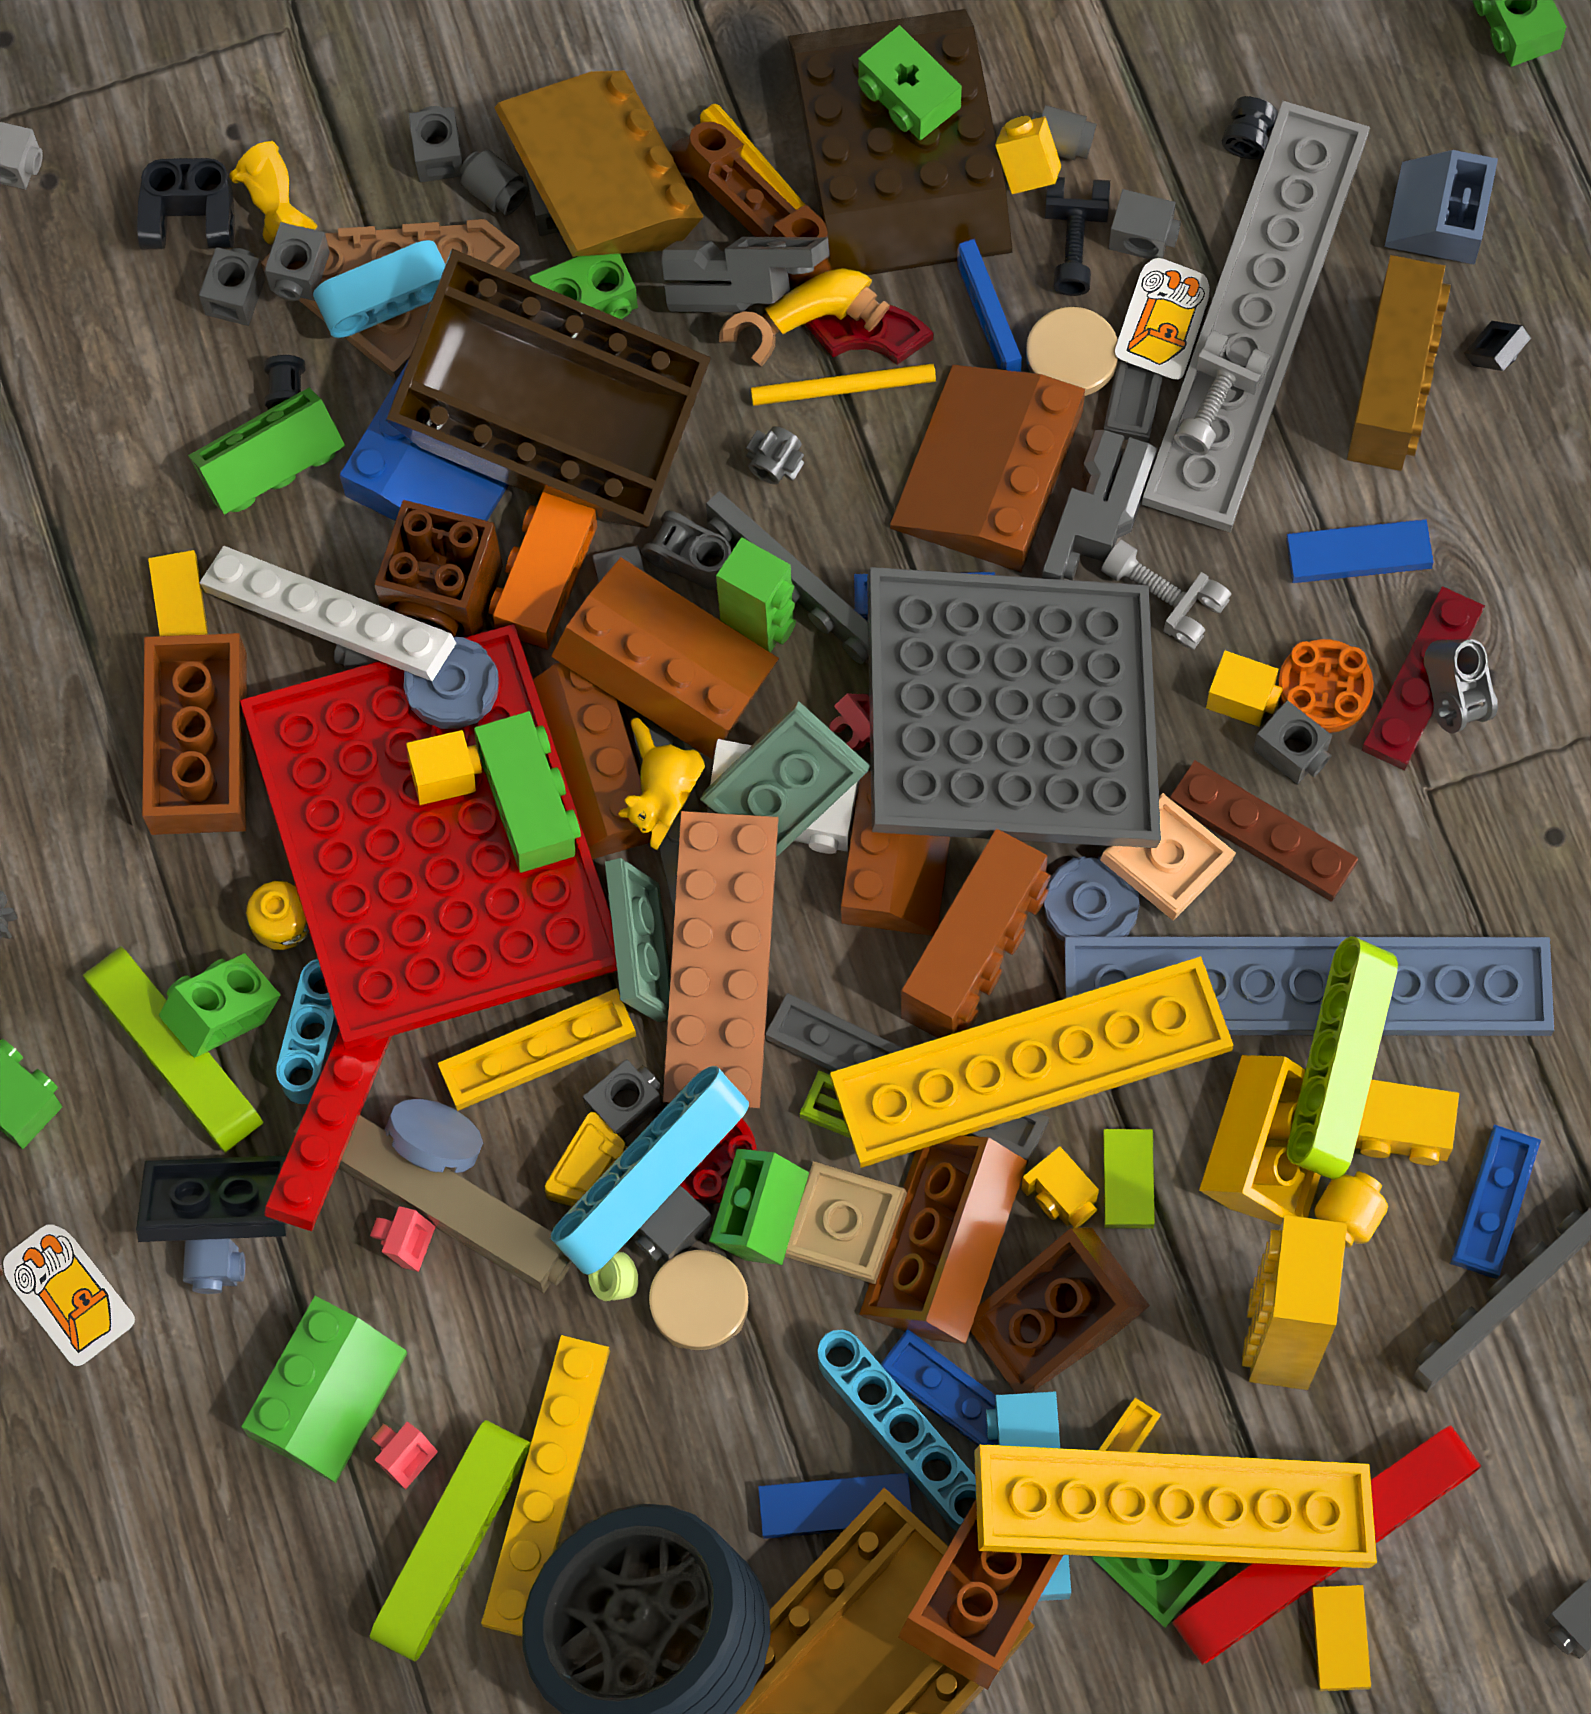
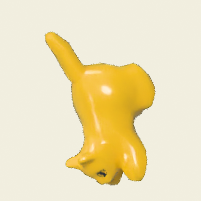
M633 718L631 720V727L643 759L641 766L642 794L640 796H627L625 802L628 807L621 809L618 814L620 817L629 818L631 823L638 827L642 833L651 831L650 846L658 850L677 814L690 796L705 765L700 753L694 749L682 750L671 744L656 747L649 728L639 718Z

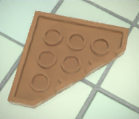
M486 219L467 220V224L448 226H440L439 222L402 224L401 229L376 230L375 226L338 228V233H325L330 254L320 284L342 273L425 240L435 242L445 264L453 248L505 270L520 255L517 244ZM270 253L261 261L264 272ZM296 261L289 264L287 269L297 270L306 263ZM299 299L301 303L324 321L315 300ZM431 302L344 338L396 380L411 356Z

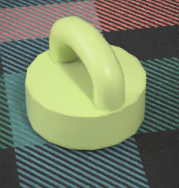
M618 1251L601 1269L588 1275L593 1293L603 1301L630 1298L637 1292L639 1284L637 1269L633 1260L624 1252Z

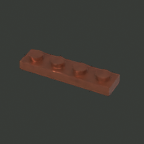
M1194 760L1170 796L1173 802L1201 824L1331 902L1357 864L1358 857L1196 760Z

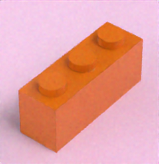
M542 492L537 507L529 506L522 526V531L526 533L521 547L514 546L507 560L505 571L509 573V577L504 589L497 587L491 599L489 614L493 615L495 629L515 624L520 641L549 649L597 529L595 509Z

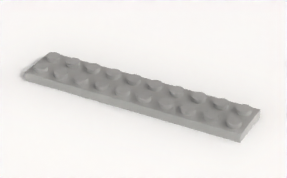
M1286 101L1282 102L1142 498V505L1231 533L1369 134V126ZM1215 330L1229 337L1226 342L1228 344L1222 356L1225 360L1246 368L1255 349L1272 356L1269 360V367L1255 395L1233 385L1231 386L1211 425L1216 438L1209 452L1206 455H1196L1180 447L1176 443L1174 436L1183 419L1195 418L1215 377L1196 369L1198 357L1209 335Z

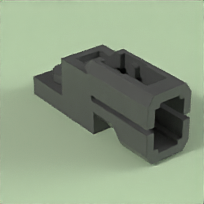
M741 237L725 248V251H721L712 241H675L663 250L662 256L664 280H680V283L665 284L668 309L670 312H744L755 303L773 304L790 291L788 273L804 274L812 272L817 264L829 256L828 237Z
M1095 430L1083 466L1082 478L1087 484L1086 491L1071 489L1043 569L1042 578L1073 580L1080 555L1105 562L1115 547L1117 539L1132 531L1155 464L1156 447L1149 443L1129 438L1108 501H1106L1122 456L1120 449L1124 436L1106 430Z

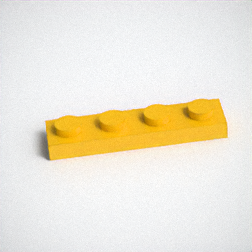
M616 988L438 1063V1066L456 1109L459 1111L636 1037V1031Z

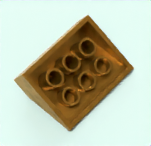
M625 70L591 71L498 102L495 106L502 124L573 257L663 251L675 241H683L704 217Z

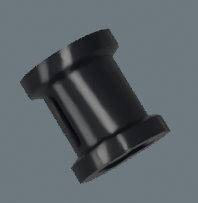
M276 355L265 360L264 370L269 375V394L265 397V406L269 410L301 392V374L306 369L305 361L294 355Z

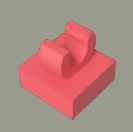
M847 693L834 705L841 716L836 717L831 722L829 729L832 732H841L849 725L852 728L853 736L846 744L853 751H857L863 748L866 742H870L869 696L867 694Z
M399 1206L393 1221L376 1218L370 1236L382 1240V1252L399 1266L419 1272L436 1226L416 1210Z
M406 1422L398 1433L383 1424L371 1438L374 1443L381 1447V1453L375 1458V1461L392 1480L405 1490L438 1452L428 1439L409 1422Z

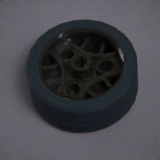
M638 1504L618 1508L594 1518L563 1540L544 1563L529 1592L522 1620V1650L529 1675L543 1698L562 1714H735L754 1689L764 1668L770 1642L769 1606L762 1584L748 1563L713 1528L699 1517L670 1505ZM660 1567L659 1575L646 1577L648 1570ZM695 1597L692 1604L689 1605L687 1608H684L686 1603L691 1598ZM602 1651L604 1662L586 1670V1663ZM646 1672L645 1677L642 1679V1681L635 1684L639 1676Z

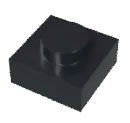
M1491 321L1464 354L1472 366L1504 371L1507 366L1517 359L1519 352L1531 338L1522 325Z

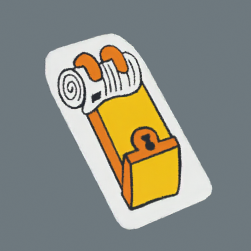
M1155 258L1148 262L1140 273L1115 348L1116 356L1125 362L1171 379L1182 378L1209 298L1210 288L1205 275L1161 258Z
M46 1225L15 1247L4 1258V1273L10 1286L68 1361L74 1366H80L88 1362L133 1326L135 1317L131 1310L66 1230L55 1225Z

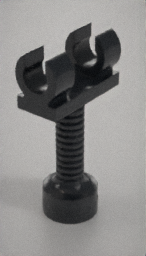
M1057 177L1055 184L1047 186L1045 219L1067 220L1065 260L1063 264L1056 266L1054 270L1053 287L1060 294L1079 296L1089 292L1091 282V270L1082 264L1085 221H1108L1110 180L1093 179L1092 200L1064 198L1065 177Z

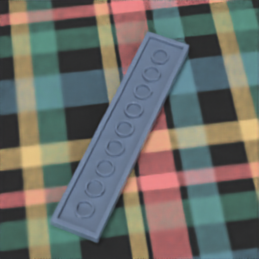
M1065 937V999L1201 956L1230 1035H1314L1334 953L1339 944L1348 937ZM1357 937L1393 953L1397 958V974L1384 1024L1383 1036H1552L1554 1032L1550 937Z

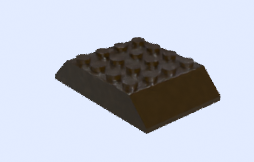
M966 9L788 36L820 216L826 224L828 231V260L832 270L845 268L860 271L865 275H873L957 262L959 244L975 239L981 257L1012 253L1005 181L1001 161L995 146L997 141L975 29ZM899 25L962 86L961 108L921 141L910 130L904 132L898 128L891 119L889 110L879 100L872 101L869 99L858 83L859 57Z
M452 248L386 422L420 448L528 493L541 497L542 492L593 508L596 510V519L600 521L648 528L711 357Z

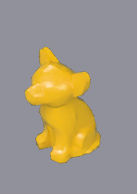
M273 141L262 142L251 147L238 161L236 168L229 174L232 182L244 183L253 203L265 214L262 235L264 240L270 245L274 243L280 222L313 230L317 228V224L311 218L298 211L289 203L288 171L283 158L278 152L279 146Z

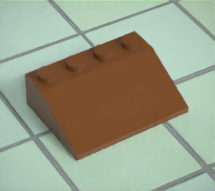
M952 365L890 523V529L1022 573L1083 413L1085 388L1043 374Z
M622 557L618 559L587 596L566 626L551 657L710 759H713L715 756L718 739L725 740L779 660L777 656Z

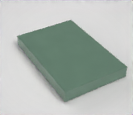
M798 701L702 793L700 800L718 814L778 817L777 857L867 773L869 764Z
M622 858L605 861L620 999L656 1022L667 1021L670 971L659 883Z

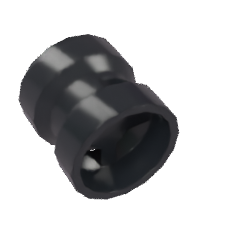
M1243 96L1235 101L1231 112L1233 123L1227 126L1221 141L1223 147L1233 155L1244 159L1257 160L1264 156L1269 141L1267 132L1273 130L1278 111L1265 100Z

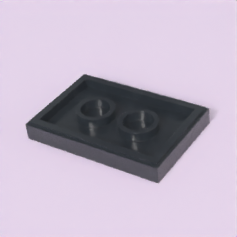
M287 1155L145 1161L136 1226L138 1242L286 1236L287 1223L266 1217L265 1208Z

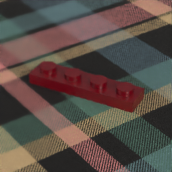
M1441 587L1363 744V752L1405 771L1434 713L1432 692L1428 674L1424 667L1426 649L1435 640L1470 639L1484 611L1485 605L1448 588Z

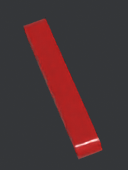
M1451 1425L1432 1436L1371 1480L1375 1543H1378L1443 1497L1482 1467ZM1253 1563L1182 1613L1172 1624L1200 1663L1204 1665L1342 1567Z

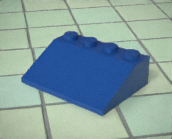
M407 362L340 473L345 496L394 521L397 519L403 500L488 521L509 484L420 448L386 422L408 364Z

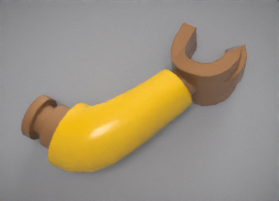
M845 268L830 270L806 281L785 294L775 303L764 308L766 313L762 316L755 312L745 311L735 314L723 324L719 334V342H736L739 333L744 328L749 326L759 328L762 333V343L751 358L760 366H763L775 348V334L779 331L785 334L804 323L824 315H835L841 320L848 314L856 322L863 319L866 322L864 328L870 332L883 318L890 304L886 301H883L881 304L876 301L878 295L868 288L872 279L860 271Z

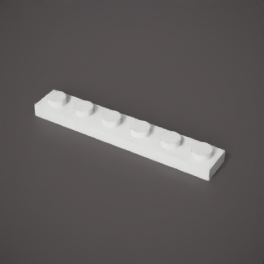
M226 546L222 547L199 582L208 594L430 681H433L456 645L451 633Z

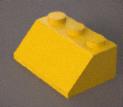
M1241 1056L1199 1191L1230 1210L1280 1226L1284 1215L1308 1218L1321 1175L1292 1164L1288 1160L1286 1152L1305 1074L1304 1068L1285 1056Z

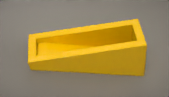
M1134 1398L1099 1450L1138 1452L1161 1414L1137 1398Z

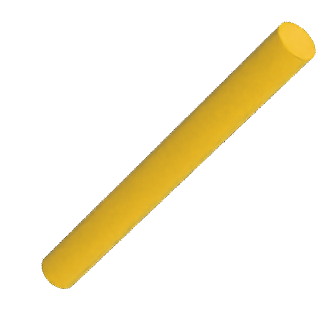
M933 363L751 387L753 406L936 382V375Z

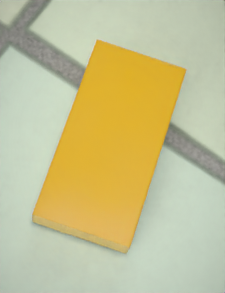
M191 550L148 558L159 635L208 634L195 551Z
M1363 1585L1313 1587L1311 1595L1319 1691L1370 1689L1371 1677Z

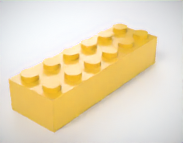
M1284 1215L1280 1229L1270 1230L1269 1242H1266L1265 1253L1262 1254L1261 1265L1258 1266L1257 1276L1254 1277L1253 1288L1250 1289L1247 1318H1252L1251 1326L1248 1328L1247 1337L1245 1336L1241 1366L1250 1367L1249 1382L1303 1390L1309 1389L1337 1323L1347 1223Z

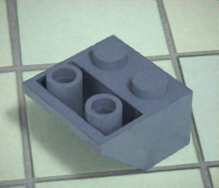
M1450 150L1402 162L1384 247L1475 265L1482 241L1498 159Z

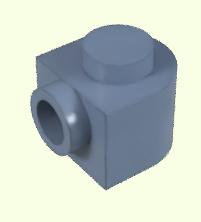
M231 1239L185 1241L183 1282L192 1284L193 1292L218 1294L222 1292V1286H237V1282L244 1281L245 1256L243 1252H239V1247Z

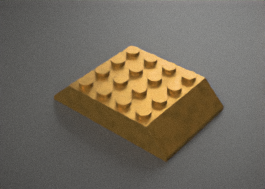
M883 1488L770 1609V1642L765 1665L751 1695L735 1714H961L984 1688L898 1638L909 1614L949 1546L887 1489ZM1028 1619L999 1671L1035 1627Z

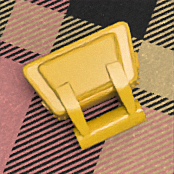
M590 1112L587 1114L545 1184V1196L548 1200L574 1206L627 1149L623 1139L618 1134H615L597 1113Z

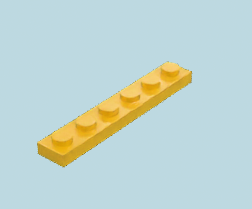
M563 1335L560 1337L481 1624L483 1627L522 1637V1620L529 1592L544 1563L557 1547L610 1353L607 1346Z

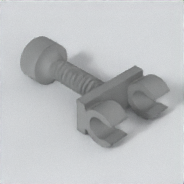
M1215 330L1209 335L1198 357L1196 368L1203 373L1215 377L1195 418L1183 419L1174 436L1176 443L1180 447L1196 455H1206L1209 452L1216 438L1211 425L1231 386L1233 385L1255 395L1269 367V360L1272 356L1255 349L1246 368L1225 360L1222 356L1228 344L1226 342L1229 337Z
M1120 540L1108 555L1101 571L1115 581H1119L1122 577H1130L1131 580L1134 579V582H1138L1139 585H1149L1151 593L1154 592V595H1157L1159 598L1161 597L1162 600H1165L1166 603L1169 602V605H1173L1175 608L1166 620L1163 632L1169 636L1172 635L1182 645L1195 649L1204 637L1205 629L1197 621L1185 615L1197 599L1208 609L1221 613L1230 601V591L1222 584L1208 579L1209 576L1201 572L1189 590L1181 592V589H1178L1176 586L1174 587L1169 581L1166 582V579H1162L1161 576L1158 577V574H1154L1153 571L1150 572V569H1146V566L1142 567L1141 563L1138 564L1139 562L1136 560L1137 549Z

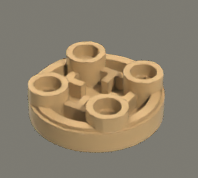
M1080 307L1056 309L1044 315L1033 326L1027 340V365L1030 373L1043 374L1085 388V396L1090 395L1105 386L1114 376L1118 363V357L1115 354L1118 339L1111 325L1102 316L1091 310Z
M707 1250L687 1251L668 1260L654 1277L649 1295L651 1314L659 1331L673 1346L690 1350L712 1349L726 1343L733 1336L737 1335L744 1325L749 1304L746 1282L739 1269L726 1257Z

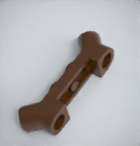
M702 122L691 130L690 136L681 138L672 145L669 153L672 155L683 179L697 180L755 237H827V226L823 220L807 204L796 210L741 157L744 144L723 125L715 122ZM828 258L817 264L812 272L804 274L788 273L789 287L795 289L806 281L832 270Z

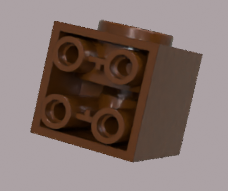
M403 500L374 584L380 606L451 633L453 637L465 638L480 634L503 567L494 523Z

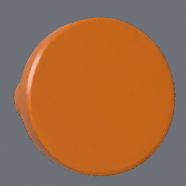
M1331 639L1305 641L1297 644L1281 667L1278 686L1282 687L1283 690L1279 700L1281 705L1288 700L1329 733L1339 732L1351 727L1365 714L1373 694V675L1367 663L1365 653L1360 648L1351 647L1343 642Z

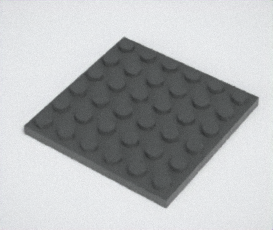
M870 567L867 575L872 832L990 839L997 828L1020 841L1141 848L1158 847L1161 841L1149 585Z

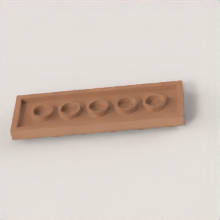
M681 811L663 1102L670 1103L699 1072L707 1067L717 1066L749 1101L748 1108H761L778 817Z

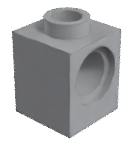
M0 122V184L26 190L31 175H36L40 170L43 157L42 149L39 148L32 129Z

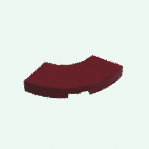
M890 305L883 318L870 332L864 328L866 322L863 319L856 322L848 314L841 320L835 315H824L805 323V326L832 358L849 350L867 349L884 354L896 365L931 342L934 337L933 331L921 320L893 305Z

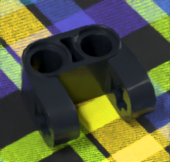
M210 158L158 159L152 161L144 168L141 176L137 216L138 242L141 250L165 249L167 216H206L208 248H233L235 231L234 195L227 170L221 162ZM163 184H174L167 191H156ZM207 184H219L218 187L213 190H202V188Z

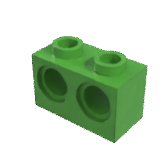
M620 254L578 256L529 276L531 282L619 319L625 318L633 309L638 308L636 287ZM604 283H612L617 286L608 292L596 289Z
M244 953L227 962L225 959H219L211 964L204 973L193 978L187 975L178 979L167 990L168 999L158 1016L195 1058L264 1024L281 995Z

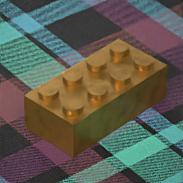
M1390 255L1347 457L1348 461L1402 471L1406 455L1415 456L1426 413L1425 405L1434 373V360L1443 328L1441 326L1451 288V284L1442 283L1445 265Z

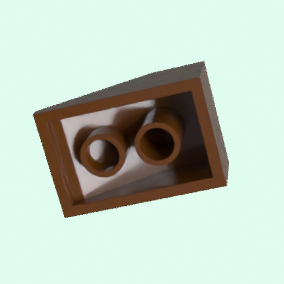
M1070 1228L978 1306L970 1331L1016 1394L1032 1393L1115 1336L1150 1305L1093 1228Z

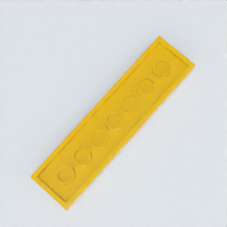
M1200 956L830 1072V1079L860 1168L951 1140L957 1136H964L1233 1050L1234 1045L1202 957Z
M979 1445L974 1450L978 1551L1371 1568L1377 1563L1369 1464Z

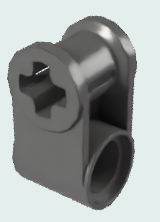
M665 511L661 517L662 526L653 541L644 545L641 551L642 555L650 563L664 571L675 573L705 589L717 590L716 575L731 554L729 543L721 535L693 523L685 516L674 511ZM711 556L723 559L718 565L712 567L701 564L704 559Z
M1441 639L1432 642L1425 652L1424 667L1428 674L1432 692L1434 714L1441 728L1453 734L1462 731L1466 724L1472 721L1485 722L1493 719L1497 714L1498 702L1493 690L1487 653L1484 646L1474 639Z

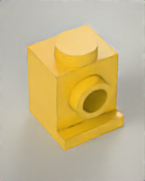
M1060 1146L1022 1178L1021 1189L1029 1196L1033 1191H1036L1038 1195L1035 1197V1200L1044 1213L1052 1220L1059 1217L1066 1226L1071 1224L1074 1228H1078L1097 1210L1093 1204L1097 1202L1099 1189Z

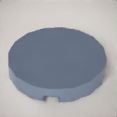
M453 637L456 645L433 681L404 671V693L411 710L423 722L441 729H461L477 723L491 711L498 696L499 676L495 663H493L492 658L487 655V651L479 643L463 637Z
M1086 856L1073 858L1060 866L1047 884L1049 892L1043 904L1047 923L1057 938L1065 942V937H1127L1137 920L1140 905L1138 891L1101 862V857L1099 856L1098 859L1092 857L1085 858Z
M411 1099L400 1102L394 1106L385 1127L386 1135L393 1137L392 1146L399 1155L412 1164L433 1172H443L445 1167H456L454 1173L468 1170L474 1166L483 1144L480 1131L470 1119L451 1107L430 1100Z

